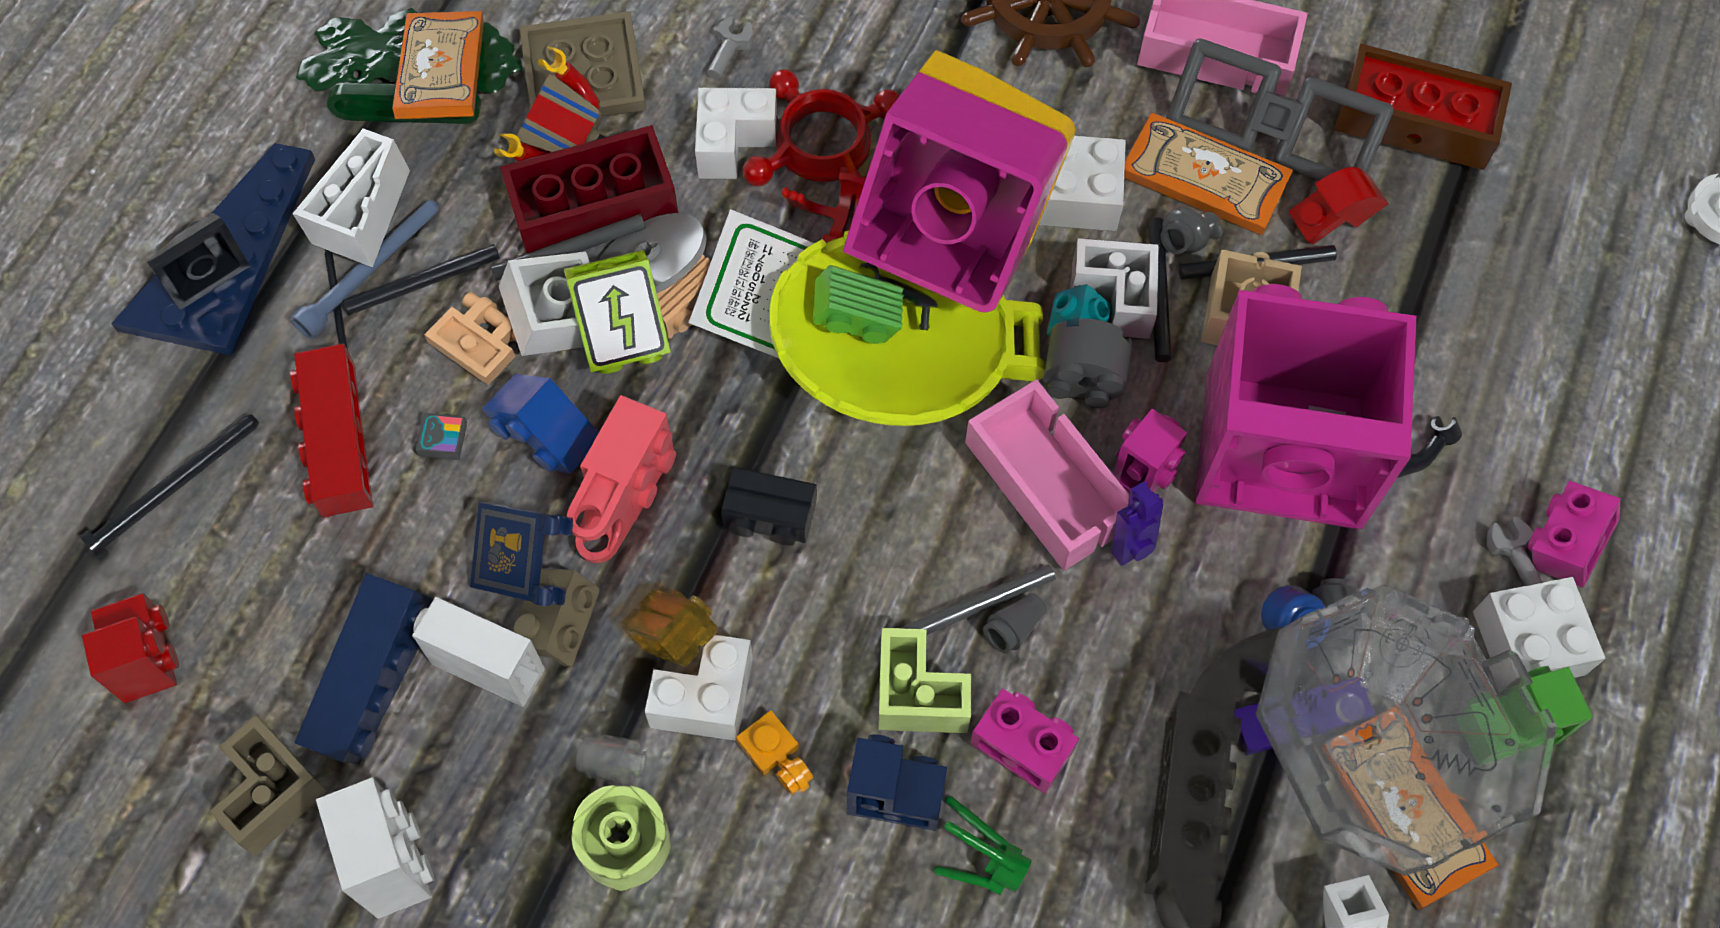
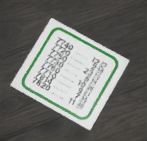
M730 209L689 323L779 358L775 351L769 328V309L772 293L781 273L784 270L787 271L797 261L799 253L814 243Z

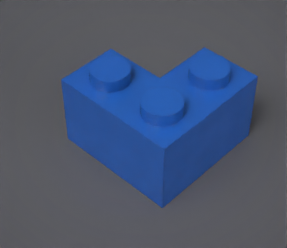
M514 374L482 408L491 418L488 424L495 433L506 440L512 438L522 443L527 442L536 451L533 454L534 459L549 472L556 470L571 474L584 460L599 433L552 379L547 377Z

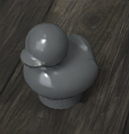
M1179 206L1165 216L1162 222L1161 242L1165 249L1173 254H1192L1201 251L1207 245L1209 239H1218L1222 235L1221 221L1215 213L1207 211L1200 214L1191 208Z

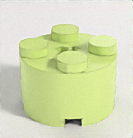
M604 786L588 795L576 810L573 819L572 846L587 873L600 884L619 891L628 890L649 881L664 865L671 848L669 829L660 806L645 790L634 786ZM619 830L629 836L628 840L623 843L615 841L613 837Z

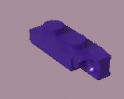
M1146 481L1130 489L1128 506L1117 512L1112 554L1121 566L1133 559L1140 561L1146 558L1156 548L1164 504L1159 494H1155L1147 487Z

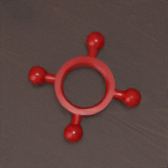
M787 69L776 71L770 78L769 88H776V98L787 100L789 103L783 112L776 132L777 152L768 158L763 156L750 157L743 166L745 180L752 186H764L772 179L773 172L784 166L794 174L811 181L829 182L839 180L840 172L866 179L865 176H861L858 169L866 161L871 148V131L868 123L879 117L885 119L887 112L900 95L894 90L885 89L876 94L873 104L864 106L857 104L848 95L835 90L818 89L799 93V80L792 71ZM815 112H832L850 121L857 132V137L854 143L841 153L830 156H816L798 149L791 140L790 133L793 126L804 116ZM853 196L852 202L854 204L856 202V196Z

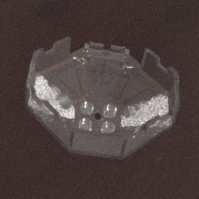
M1385 584L1374 589H1363L1327 607L1308 613L1280 629L1256 716L1318 839L1405 876L1435 868L1450 860L1449 858L1474 848L1503 833V830L1540 814L1557 725L1548 708L1542 711L1538 710L1526 688L1533 681L1518 653L1508 650L1486 660L1474 638L1475 628L1469 625L1467 618L1455 616L1414 598L1403 590L1398 591ZM1369 725L1372 727V735L1378 738V743L1370 744L1366 748L1363 746L1364 738L1358 735V730H1364Z

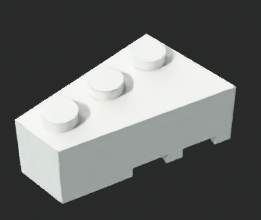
M362 129L292 213L311 244L373 267L410 172L394 139Z

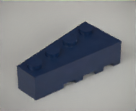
M365 574L296 737L295 744L344 763L360 764L362 758L366 757L371 751L375 741V733L420 647L412 636L414 633V623L419 613L424 608L430 607L434 600L433 598L374 575Z

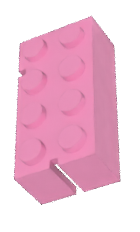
M1154 0L1137 65L1182 75L1194 41L1202 38L1279 65L1281 76L1274 93L1285 96L1294 74L1308 13L1255 0ZM1204 57L1197 79L1241 90L1244 89L1246 84L1252 86L1251 92L1257 93L1263 77Z
M1036 379L970 419L967 425L965 443L1058 565L1065 571L1095 552L1097 543L1103 547L1114 539L1117 512L1128 506L1129 494L1067 416L1063 414L1057 418L1059 406Z

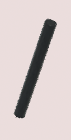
M1160 217L1151 218L1148 222L1149 244L1158 245L1157 316L1153 326L1155 360L1157 362H1168L1171 360L1167 265L1166 249L1161 242L1162 222L1164 219Z
M495 244L348 298L343 300L348 314L352 315L500 259Z
M1335 245L1267 253L1270 260L1294 265L1335 261L1337 258ZM1257 258V261L1264 262V258ZM1218 259L1179 264L1180 279L1211 276Z

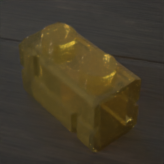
M651 590L639 603L640 609L634 608L621 622L622 629L643 652L679 666H687L700 652L698 647L700 645L705 647L718 632L716 624L709 618L712 611L707 604L694 595L688 600L677 590H673L670 594L659 590Z

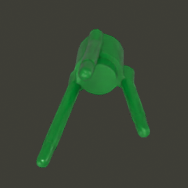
M947 796L945 802L997 847L993 848L968 831L948 821L944 825L947 831L990 858L984 871L992 876L987 878L943 866L934 867V873L953 880L987 888L998 895H1001L1004 888L1016 893L1032 860L1022 855V849L1005 840L953 796Z

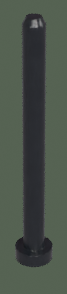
M252 414L244 416L96 533L92 534L87 530L80 536L81 540L99 559L103 558L109 553L105 549L107 545L253 432L259 424L258 420Z

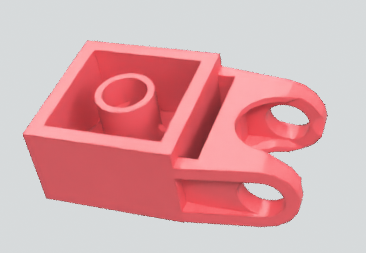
M620 395L581 463L580 467L584 479L568 509L567 517L573 518L572 534L576 536V549L580 557L585 561L596 564L610 560L618 551L642 509H648L653 503L657 493L656 483L662 472L667 474L670 471L676 457V451L672 443V432H670L666 413ZM584 511L583 519L579 527L576 524V520L578 515ZM603 535H606L609 539L607 547L600 552H590L585 548L586 541L596 540Z

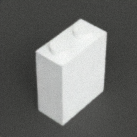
M438 597L434 598L429 608H424L419 613L414 623V633L412 636L433 666L522 707L526 704L545 670L530 639Z

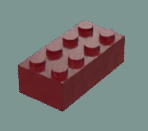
M653 125L500 166L526 254L640 213L643 221L660 215L679 213L675 187Z

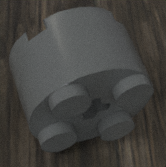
M1079 319L1078 326L1066 327V321L1056 324L1050 331L1043 376L1047 393L1057 399L1074 398L1085 400V404L1092 408L1108 407L1111 399L1119 397L1126 390L1132 340L1129 337L1126 341L1123 338L1124 330L1118 326L1101 320Z

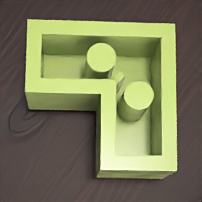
M882 628L878 730L968 733L971 719V674L926 672L927 629Z

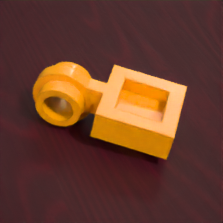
M772 710L736 736V742L763 776L778 765L781 770L776 773V776L791 795L797 791L803 793L809 788L808 782L814 779L806 764L799 757L792 761L787 759L799 749V744Z

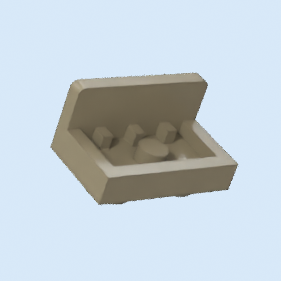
M541 569L539 584L564 587L566 589L564 605L551 604L550 606H539L531 601L524 600L512 632L530 639L538 656L550 657L562 666L571 667L574 664L595 606L599 588L575 570Z

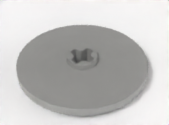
M672 213L645 220V229L615 239L601 255L599 261L644 250L649 260L656 293H659L682 279L697 264L705 250L707 241L705 230L701 223L691 215Z

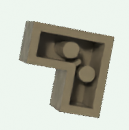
M255 715L219 746L247 779L209 812L237 844L252 855L257 856L316 803V799L323 797L328 791L276 734Z

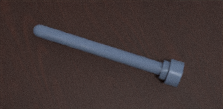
M427 200L382 242L373 267L359 263L316 304L301 305L289 317L293 325L304 336L314 340L325 330L324 324L328 321L327 315L438 212V204L433 200Z

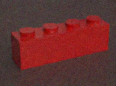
M344 344L294 353L296 370L290 371V379L296 395L299 394L300 405L294 407V414L297 426L300 431L303 430L304 442H300L298 448L301 462L304 467L308 468L309 479L303 480V491L309 505L314 504L323 518L372 508L373 500L354 361Z

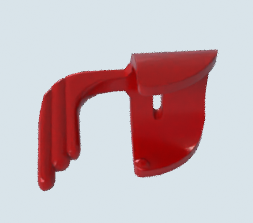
M840 172V200L835 208L810 201L803 194L790 191L787 187L782 189V196L793 207H798L800 210H806L812 214L833 218L834 223L829 234L823 235V240L829 242L844 237L843 233L850 214L853 196H856L854 215L866 179Z

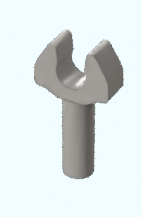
M733 16L724 19L718 24L716 36L722 45L707 70V75L714 80L721 78L736 50L749 51L752 48L753 30L751 22L744 26L740 34H732L735 28Z
M1513 517L1507 524V527L1514 540H1508L1503 535L1499 525L1494 523L1487 532L1486 541L1492 555L1500 554L1510 557L1524 586L1543 583L1526 552L1527 544L1533 534L1530 526L1519 518Z

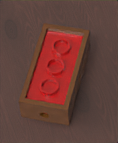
M1361 43L1348 72L1345 84L1346 89L1392 105L1394 112L1381 143L1485 170L1500 143L1512 87L1511 82ZM1340 104L1334 131L1365 139L1374 115Z

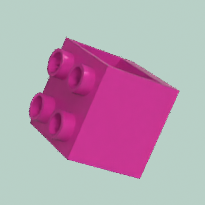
M1280 284L1262 285L1252 291L1239 290L1207 371L1194 503L1363 529L1411 458L1416 316L1388 312V307L1383 302L1369 297H1353L1345 299L1338 304L1302 299L1301 294L1297 290ZM1309 405L1346 412V415L1308 410Z

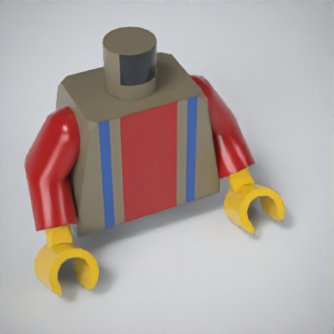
M552 46L547 47L555 54V61L552 65H548L543 59H538L540 67L550 72H555V76L549 73L517 136L510 133L498 135L508 140L509 149L508 151L494 149V153L497 156L514 157L519 162L610 137L598 131L603 120L602 113L599 111L600 100L588 80L569 62H566L565 54L561 50Z

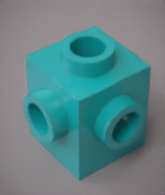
M1088 284L1078 285L1074 288L1057 292L1054 297L1047 335L1050 336V331L1056 324L1066 321V327L1078 326L1079 319H1095L1108 322L1111 303Z

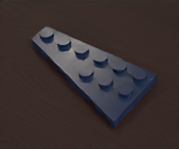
M274 143L212 212L221 217L250 267L182 310L176 306L155 275L111 323L116 331L231 356L314 164L315 157L312 151Z

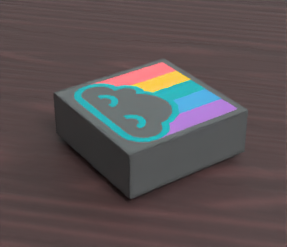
M424 413L416 445L418 456L460 460L467 428L466 418L463 416Z

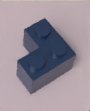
M876 734L869 735L868 739L858 737L847 789V815L936 831L947 767L940 766L938 760L927 756H913L912 760L902 759L904 746L895 744V740L890 737Z

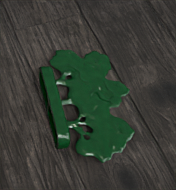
M413 8L389 16L384 27L377 31L366 25L362 19L336 17L327 21L325 26L315 31L319 43L326 47V50L301 60L296 75L298 80H305L307 86L311 87L314 91L326 90L332 87L327 99V107L333 115L343 120L468 124L478 119L481 109V99L476 93L474 116L395 119L393 101L396 84L372 82L376 78H384L396 83L407 13H417ZM488 22L483 24L479 78L477 82V89L486 93L497 92L505 87L508 75L523 69L521 59L512 55L514 44L508 38L500 36L499 31ZM354 71H361V79L354 78Z

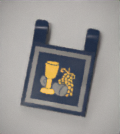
M479 502L470 587L531 601L539 606H550L551 604L564 605L566 595L564 587L539 583L545 534L551 536L558 534L572 535L573 518Z

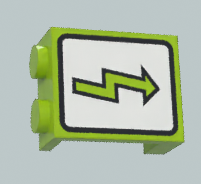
M644 250L563 269L591 373L599 371L600 374H610L621 370L624 364L639 361L640 364L654 363L662 359V355L671 353L649 260Z

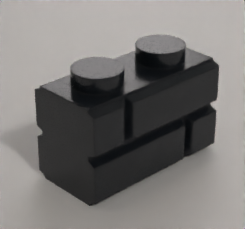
M734 467L722 505L723 526L729 527L730 532L742 537H751L754 533L768 535L772 541L781 545H794L795 541L806 543L817 502V484Z

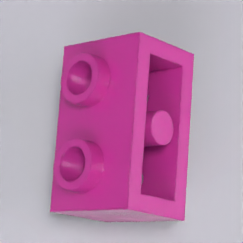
M1151 409L1142 421L1136 417L1122 436V439L1125 441L1116 454L1118 459L1113 475L1129 494L1131 488L1144 481L1147 482V487L1152 492H1155L1158 487L1165 490L1179 472V469L1176 467L1186 454V451L1182 449V445L1187 432L1181 428L1175 419L1168 415H1161L1154 409Z
M1569 480L1562 495L1555 493L1552 497L1546 513L1549 519L1544 528L1537 527L1530 538L1528 551L1532 552L1535 569L1558 579L1573 577L1576 586L1584 588L1620 520L1621 498Z
M1002 688L973 730L970 744L1046 794L1073 754L1079 738L1073 734L1074 730L1065 721L1057 717L1049 719L1035 710V704L1025 695L1019 692L1011 694Z

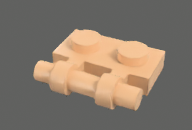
M469 292L462 301V304L469 309L464 315L451 307L424 335L430 345L489 385L515 358L513 349L507 344L517 341L509 317L497 310L496 303L487 297L480 298L473 292ZM488 322L496 329L490 334L480 327L481 323Z

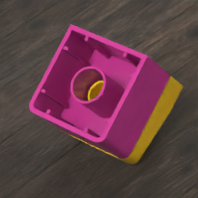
M935 50L886 114L843 252L979 312L993 311L1000 302L1033 241L1076 132L1074 122L1068 116L990 73Z

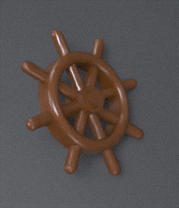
M986 0V6L965 12L961 17V22L964 26L971 27L993 19L995 24L1006 35L1018 42L1011 57L1013 65L1017 67L1025 64L1032 47L1046 50L1072 47L1082 66L1091 67L1095 62V57L1086 40L1099 31L1105 20L1128 28H1136L1140 24V18L1135 13L1111 6L1112 0ZM1031 6L1033 7L1029 19L1017 12ZM1066 7L1086 14L1073 20ZM1053 15L1058 24H1044L1046 16Z

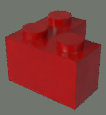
M144 593L90 611L95 631L82 635L92 678L123 703H128L177 685L174 669L179 668V660L172 644H167L164 631L170 628L166 611L161 604L156 606Z

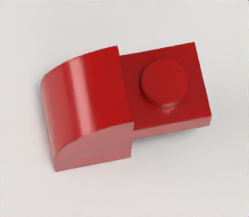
M1348 167L1333 172L1316 182L1315 185L1318 189L1288 212L1306 240L1314 245L1345 221L1357 228L1389 203L1367 172L1359 167Z

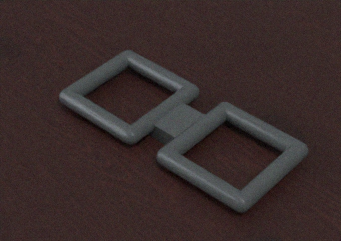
M1202 38L1194 41L1168 110L1167 119L1248 152L1252 149L1258 132L1279 138L1280 142L1274 154V162L1295 172L1321 180L1338 170L1292 154L1314 96L1317 95L1374 115L1372 124L1354 164V167H1359L1365 172H1369L1394 112L1391 104L1314 77H1308L1303 81L1297 99L1294 100L1274 93L1281 76L1279 65ZM1204 57L1263 77L1241 135L1183 115Z

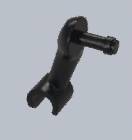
M863 263L859 266L861 269H871L874 271L875 279L903 287L902 294L904 296L902 300L916 307H922L919 328L920 330L928 331L930 326V308H938L935 299L920 290L879 274L878 268L870 263Z
M1439 416L1432 419L1431 426L1435 434L1418 453L1411 454V458L1397 478L1424 470L1431 465L1445 445L1455 444L1461 439L1462 431L1456 417H1453L1450 425L1446 427L1443 426Z

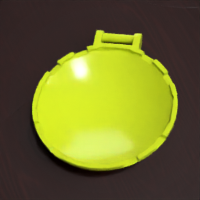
M849 231L844 232V237L829 242L821 239L799 253L797 261L787 271L784 270L781 273L772 293L769 309V328L775 351L782 365L790 376L812 397L826 406L856 419L896 426L923 425L939 422L961 414L978 404L990 394L1001 379L1034 381L1036 379L1041 380L1044 376L1045 362L1040 356L1039 325L1043 321V308L1041 305L1033 302L1006 300L1004 294L993 311L979 312L877 267L879 274L920 290L936 300L938 308H930V326L928 331L920 330L919 328L922 307H916L903 300L901 307L903 309L901 314L903 316L901 321L903 325L885 343H868L863 340V337H858L857 334L851 335L850 332L833 333L827 330L826 326L822 327L821 324H814L815 279L829 265L875 278V273L871 269L859 268L860 265L867 262L843 252ZM1014 326H1023L1024 355H1015Z

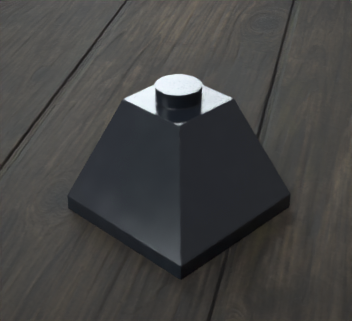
M213 213L202 220L192 223L187 229L177 234L147 262L180 310L250 267L221 217Z

